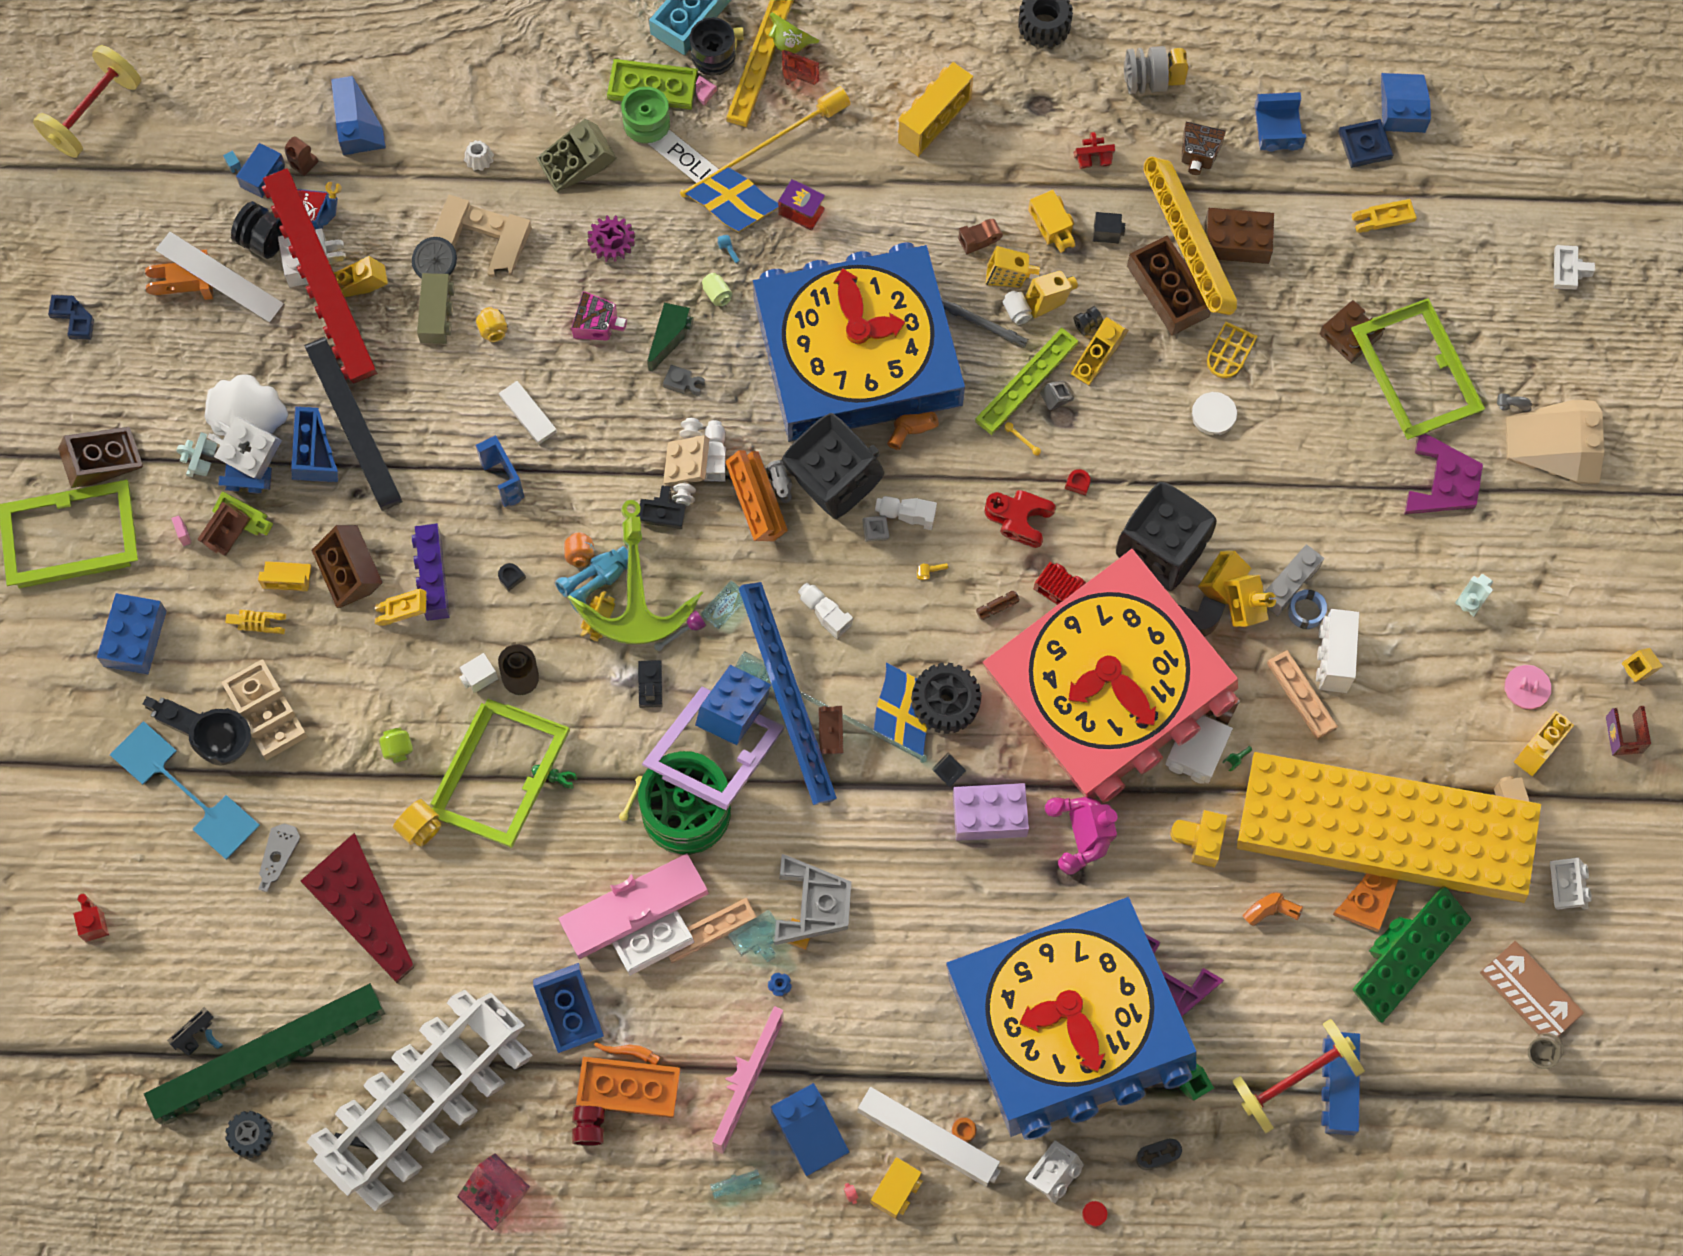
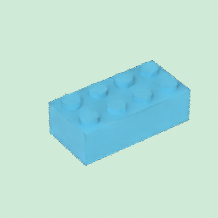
M666 0L649 19L650 34L681 54L686 55L691 49L689 36L693 26L704 18H717L731 0Z

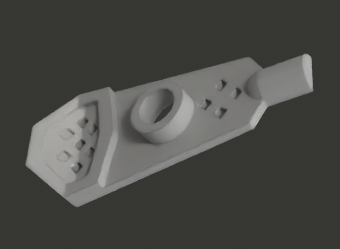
M284 823L271 828L259 872L262 878L259 890L267 892L271 882L277 881L292 852L301 839L296 827ZM274 855H281V860L273 862Z

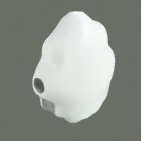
M238 375L231 381L221 380L214 388L208 390L205 419L216 435L225 436L227 434L226 431L216 428L214 425L216 420L230 427L235 417L242 418L273 435L274 431L285 423L288 412L273 387L261 386L254 376Z

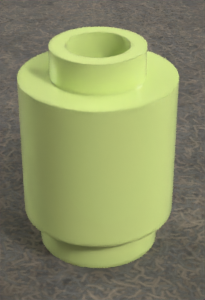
M716 273L708 274L702 280L703 290L715 306L728 304L731 300L732 291L721 276Z

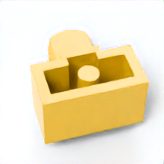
M1204 810L1199 824L1181 819L1177 820L1170 831L1171 839L1176 843L1189 845L1194 849L1192 863L1215 868L1219 860L1227 815Z

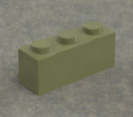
M422 273L417 327L420 343L447 344V335L451 336V322L448 321L449 316L453 315V303L450 302V296H454L455 286L454 282L450 281L449 274Z

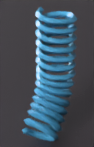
M206 1029V1040L216 1047L217 1050L220 1047L222 1048L223 1044L213 1037L212 1030Z

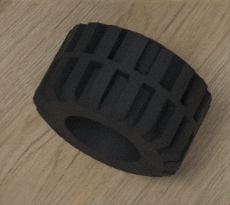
M1022 0L1018 20L1020 34L1024 35L1026 41L1030 40L1031 45L1035 46V44H1038L1040 48H1044V45L1050 48L1053 47V44H1061V40L1065 41L1067 34L1071 30L1073 7L1070 4V0ZM1046 14L1052 16L1055 20L1045 22L1039 20L1036 16Z

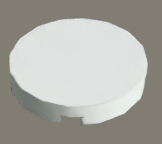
M1209 392L1200 396L1194 403L1192 420L1201 432L1207 435H1222L1232 429L1236 421L1237 409L1234 402L1228 396L1218 392Z

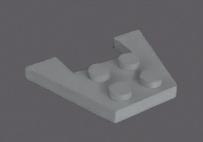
M782 854L780 879L803 881L800 922L776 920L774 945L848 930L851 881Z

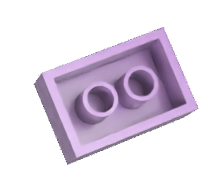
M1025 783L954 787L953 808L956 841L1027 837L1029 825Z

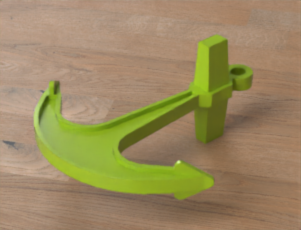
M627 500L621 508L622 515L627 518L622 523L624 546H628L627 607L625 612L617 618L609 619L603 617L589 605L575 599L571 595L567 598L583 620L597 633L619 643L639 645L661 640L680 628L694 610L703 592L701 591L686 601L669 616L659 617L650 612L645 601L638 544L642 540L640 517H637L640 513V505L635 500ZM632 506L635 512L629 513L627 507Z

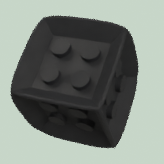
M833 413L825 415L813 424L788 448L782 457V463L787 471L795 477L807 494L833 519H838L849 512L876 487L884 476V469L879 460L873 456L861 439Z
M1159 482L1149 491L1129 518L1124 530L1119 535L1116 555L1120 558L1133 549L1166 590L1173 591L1186 577L1203 553L1207 543L1213 536L1217 519L1206 507L1174 486Z

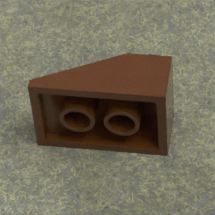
M130 427L64 435L58 447L71 488L94 485L143 467Z

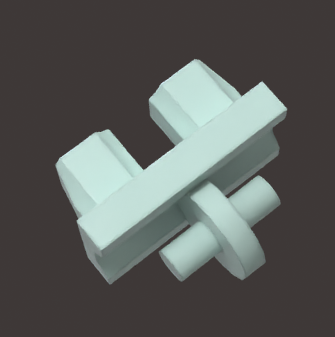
M200 433L195 449L192 448L193 441L187 440L185 445H178L176 449L177 453L182 455L181 462L187 463L188 458H191L186 476L193 477L194 474L207 476L211 463L199 458L201 453L213 457L217 443L206 439L207 434Z
M1481 574L1479 578L1473 576L1455 604L1474 617L1493 589L1490 586L1493 581L1484 574Z

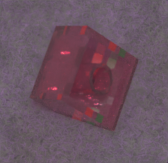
M494 1153L477 1165L457 1198L493 1231L521 1202L530 1186Z

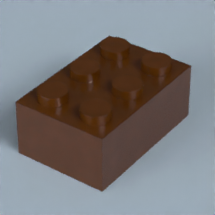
M1208 208L1205 219V234L1217 259L1269 264L1273 253L1274 213Z

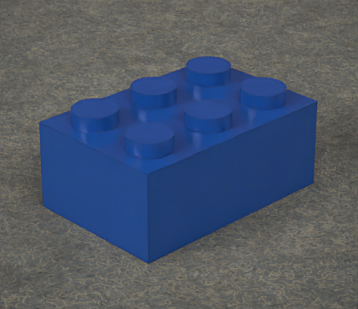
M115 593L97 654V659L103 667L149 675L167 612L161 601Z
M729 665L700 705L695 726L738 745L766 705L772 684Z

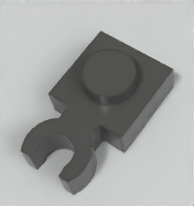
M670 365L663 382V387L685 394L686 389H689L692 394L700 396L701 389L696 388L695 385H705V379L699 376L692 378V371Z

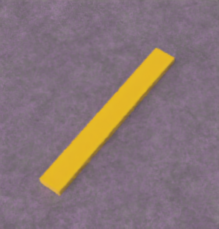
M770 0L728 111L726 122L747 127L776 50L773 38L768 36L773 27L770 14L773 12L782 19L787 20L794 0Z

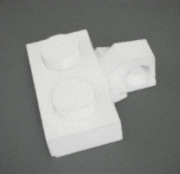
M1557 245L1554 249V288L1576 290L1578 279L1593 276L1595 263H1586L1582 259H1578V246Z

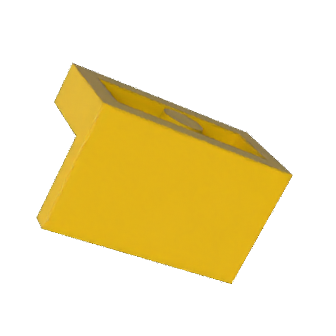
M265 561L264 572H259L258 581L262 589L308 591L312 565Z

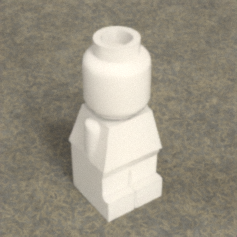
M713 420L708 422V426L705 428V436L710 438L704 481H725L726 447L723 446L725 442V429L722 426V422Z
M884 496L882 499L877 498L875 511L879 512L881 516L888 518L899 516V520L912 525H924V529L932 530L937 503L918 498L905 499L900 503L898 498Z
M806 583L799 589L798 593L801 595V601L809 609H815V614L822 627L828 630L836 639L852 626L853 617L848 612L844 614L838 605L825 597L824 593L815 585Z

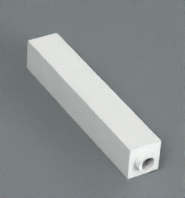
M872 1087L869 1088L858 1107V1113L985 1187H987L989 1182L994 1183L1001 1172L997 1168L1000 1161Z

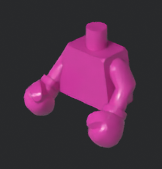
M1053 797L1045 805V812L1051 817H1059L1063 813L1069 812L1079 853L1074 855L1064 853L1059 858L1058 866L1062 872L1067 875L1075 874L1087 866L1088 863L1106 855L1110 843L1117 837L1114 822L1118 818L1117 813L1108 804L1101 805L1100 801L1091 797L1076 799Z

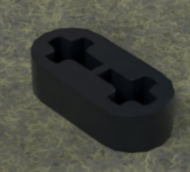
M1172 1138L1144 1146L1136 1155V1163L1143 1170H1151L1175 1162L1182 1154V1146L1179 1141ZM1167 1144H1170L1172 1148L1176 1147L1177 1150L1174 1152V1157H1171L1170 1153L1161 1155V1152L1167 1149ZM1144 1152H1147L1148 1155L1157 1154V1157L1153 1158L1149 1165L1147 1161L1142 1162L1141 1160Z

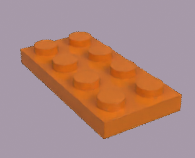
M583 1057L576 1107L598 1106L608 1111L674 1118L681 1069L670 1066Z

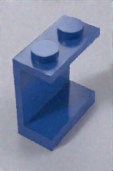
M1301 92L1257 95L1255 114L1260 150L1272 152L1281 149L1291 151L1303 149L1306 134H1302L1299 115Z
M495 435L476 444L479 460L484 471L501 463L510 479L498 485L503 506L518 504L525 498L521 481L497 436Z

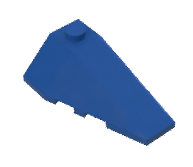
M353 76L331 79L338 141L342 154L348 155L385 149L383 128Z

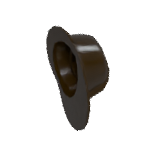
M512 642L510 646L501 651L498 657V666L504 687L515 695L531 693L539 682V672L533 651L527 646L516 644V642Z

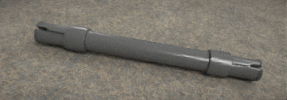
M941 298L944 309L949 311V313L977 324L1012 343L1014 342L1024 348L1026 347L1029 339L1018 335L1017 332L1003 328L963 309L958 304Z

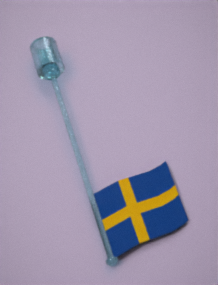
M744 651L735 667L763 681L770 680L764 661ZM886 662L885 681L876 706L874 730L843 714V719L920 759V763H924L927 760V756L924 754L927 728L925 723L921 724L919 722V717L915 716L914 708L912 709L911 705L912 690L917 678ZM800 691L801 697L820 707H830Z

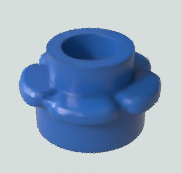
M775 973L771 976V980L768 981V988L775 996H783L789 993L792 988L790 984L791 979L787 974Z

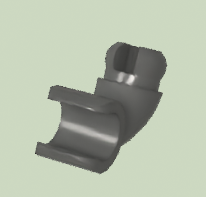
M1499 394L1497 397V405L1500 406L1501 410L1510 409V405L1518 407L1523 412H1529L1532 409L1531 400L1526 397H1511L1508 394Z

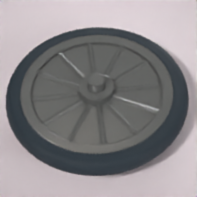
M442 237L424 239L416 246L412 254V267L421 279L422 273L451 275L457 263V253L454 246Z

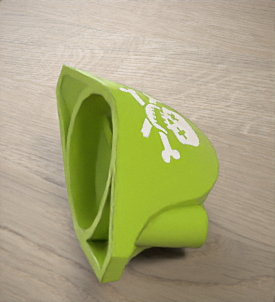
M773 12L770 14L773 27L768 36L773 38L775 46L781 52L793 54L801 51L809 44L819 43V39L798 29Z

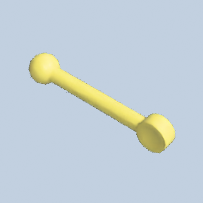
M642 776L636 778L634 791L624 812L619 815L621 821H626L629 817L628 812L638 793Z

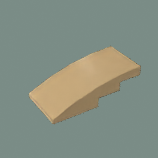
M263 659L221 682L238 713L247 720L251 729V735L266 761L308 738Z

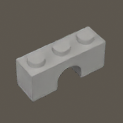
M1306 544L1264 592H1272L1276 596L1270 598L1276 599V604L1273 607L1267 608L1276 616H1279L1291 602L1304 583L1307 584L1320 569L1324 557Z

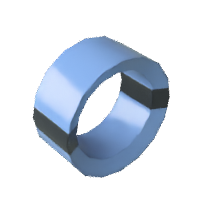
M1309 589L1297 592L1288 607L1290 620L1302 629L1317 627L1323 621L1327 612L1325 598L1319 592ZM1303 599L1311 600L1318 605L1320 615L1316 619L1305 620L1296 613L1295 604Z

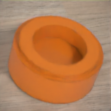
M959 1118L954 1122L952 1126L953 1135L967 1143L975 1138L977 1129L971 1119Z

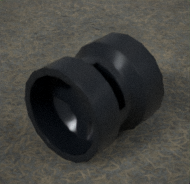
M1095 306L1087 309L1086 313H1079L1073 317L1076 328L1083 336L1090 333L1091 329L1099 328L1103 322L1102 315Z

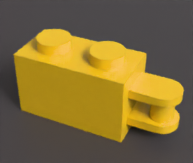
M1054 190L1030 199L1028 211L1047 244L1055 243L1060 253L1064 252L1065 248L1075 247V241L1071 235L1074 221L1071 214L1066 213L1062 198L1057 196Z

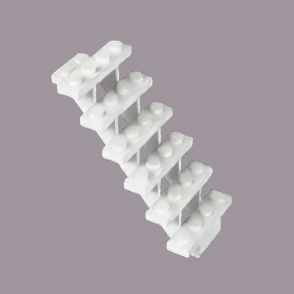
M466 990L451 996L447 1004L460 1017L450 1027H447L438 1017L424 1023L419 1031L432 1045L422 1055L410 1044L396 1051L391 1059L405 1072L394 1083L383 1072L369 1078L364 1087L377 1100L366 1111L355 1100L339 1107L335 1115L348 1129L338 1139L327 1128L311 1135L307 1143L318 1154L313 1162L347 1196L356 1192L374 1211L388 1204L394 1195L377 1179L385 1166L402 1182L417 1175L422 1166L405 1151L415 1137L431 1154L446 1146L450 1140L433 1122L442 1109L459 1126L472 1119L478 1112L461 1095L470 1081L487 1098L502 1089L505 1082L489 1067L497 1053L514 1069L529 1062L533 1055L516 1040L525 1025L492 993L477 1000ZM467 1024L490 1046L480 1057L459 1038ZM440 1052L462 1074L452 1085L431 1065ZM412 1079L434 1101L424 1113L403 1093ZM384 1107L406 1129L396 1141L375 1121ZM355 1136L378 1157L368 1169L347 1149Z

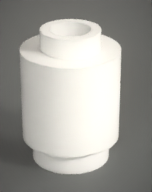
M1011 291L1005 295L1003 304L1011 320L1016 325L1028 322L1032 318V310L1023 293Z

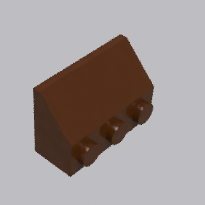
M336 525L311 550L336 608L344 607L370 596L383 583L358 525Z

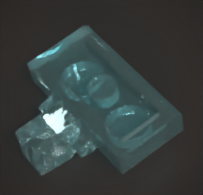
M767 910L728 934V938L740 956L753 950L755 954L760 952L766 962H769L775 958L776 954L770 946L774 943L772 937L775 936L776 919Z

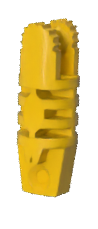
M240 609L239 614H226L225 623L237 624L238 630L285 634L284 628L269 626L270 618L286 620V614Z

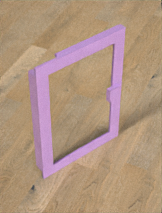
M701 687L642 765L663 775L662 779L727 810L784 730V726L760 714L757 716L754 723L768 730L751 753L743 750L738 756L737 761L743 765L721 793L659 762L711 692Z

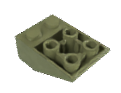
M584 118L536 157L554 190L558 192L601 172L615 161L617 157L598 125Z

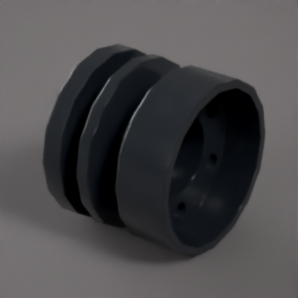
M704 18L697 22L691 29L689 36L693 65L701 73L711 76L721 75L729 71L736 59L734 30L729 23L720 18Z
M251 201L244 205L237 214L231 229V240L243 248L251 249L253 253L262 258L270 259L280 250L278 237L283 235L279 226L283 224L280 218H275L272 211L269 212L268 208Z

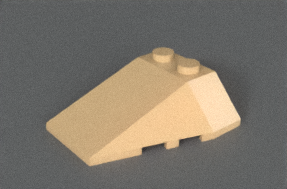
M1570 400L1506 417L1507 460L1533 469L1545 470L1553 476L1565 477L1575 484L1598 485L1604 458L1602 410L1596 401Z

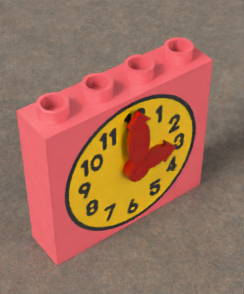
M1133 549L983 661L989 676L1082 795L1093 799L1098 796L1103 803L1114 798L1125 788V784L1120 778L1133 768H1136L1140 774H1144L1155 767L1163 759L1158 749L1170 740L1174 739L1180 746L1193 738L1201 730L1196 721L1211 710L1216 717H1219L1230 710L1239 700L1233 693L1238 689V678Z

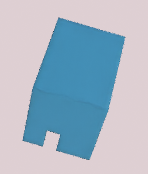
M233 150L223 155L232 173L235 172V169L238 171L242 168Z

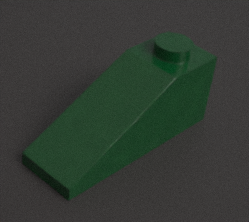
M664 302L647 359L648 371L653 372L686 337L687 330L692 329L694 317H691L690 308Z

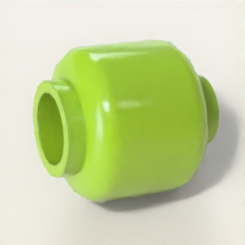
M401 727L384 731V736L379 739L384 759H392L393 763L407 760L406 755L413 751L409 733L402 730Z

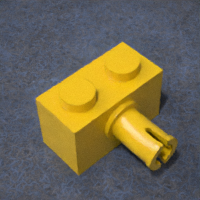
M1245 575L1224 581L1233 627L1251 626L1269 620L1267 607H1273L1276 604V599H1270L1276 596L1272 592L1263 593L1260 575Z

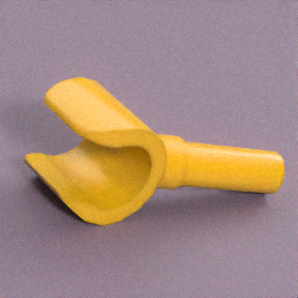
M923 563L917 569V579L927 580L930 578V572L948 569V564L929 566V564Z

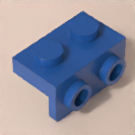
M226 464L225 476H219L218 485L226 486L225 491L239 492V488H248L250 493H262V489L270 490L272 468H267L262 479H255Z

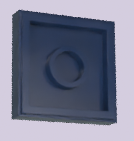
M1381 119L1339 127L1338 132L1351 168L1393 158L1394 155Z

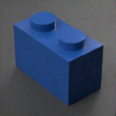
M259 143L236 175L240 188L263 198L265 195L262 186L265 185L263 178L285 169L283 156L281 153Z

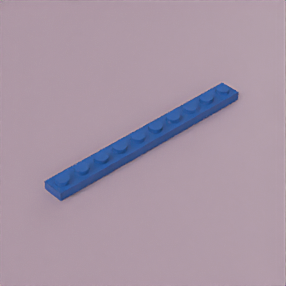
M762 582L743 584L738 589L813 805L832 802L837 797Z

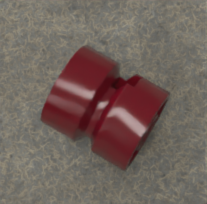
M577 1106L573 1108L572 1122L576 1124V1127L572 1129V1144L579 1146H598L604 1144V1129L601 1128L605 1117V1109L603 1107Z

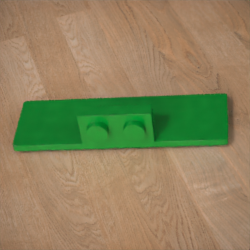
M1442 886L1413 920L1403 917L1393 920L1389 928L1382 936L1375 940L1374 945L1369 950L1371 955L1378 960L1354 986L1353 992L1378 1022L1383 1023L1471 921L1470 916L1447 887Z

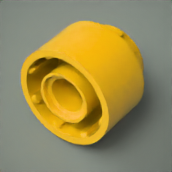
M421 798L411 804L399 816L393 825V829L410 845L415 843L417 846L422 847L439 832L441 823L438 821L439 815Z

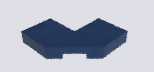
M51 295L49 317L70 319L67 333L69 339L91 340L94 325L92 315L72 295Z

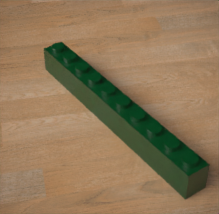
M369 983L143 1094L154 1120L159 1124H170L178 1119V1115L184 1112L192 1113L207 1101H217L224 1096L223 1093L231 1089L232 1091L239 1090L246 1086V1082L254 1078L255 1080L262 1079L269 1074L268 1071L276 1067L278 1069L284 1068L292 1063L291 1060L299 1056L301 1058L309 1056L314 1052L315 1048L321 1045L323 1047L329 1046L337 1041L336 1038L344 1034L346 1036L354 1034L359 1030L360 1026L366 1023L368 1025L374 1024L381 1020V1016L386 1013L374 987Z

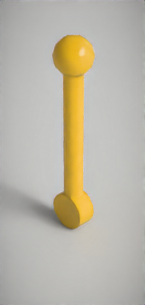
M1011 422L1005 424V431L1012 432L1032 450L1035 456L1041 454V449L1032 445L1017 432Z

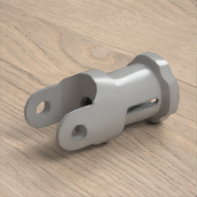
M782 460L770 462L767 465V471L770 472L772 477V489L777 492L782 502L788 503L792 498L790 492L792 486L791 479L787 476Z

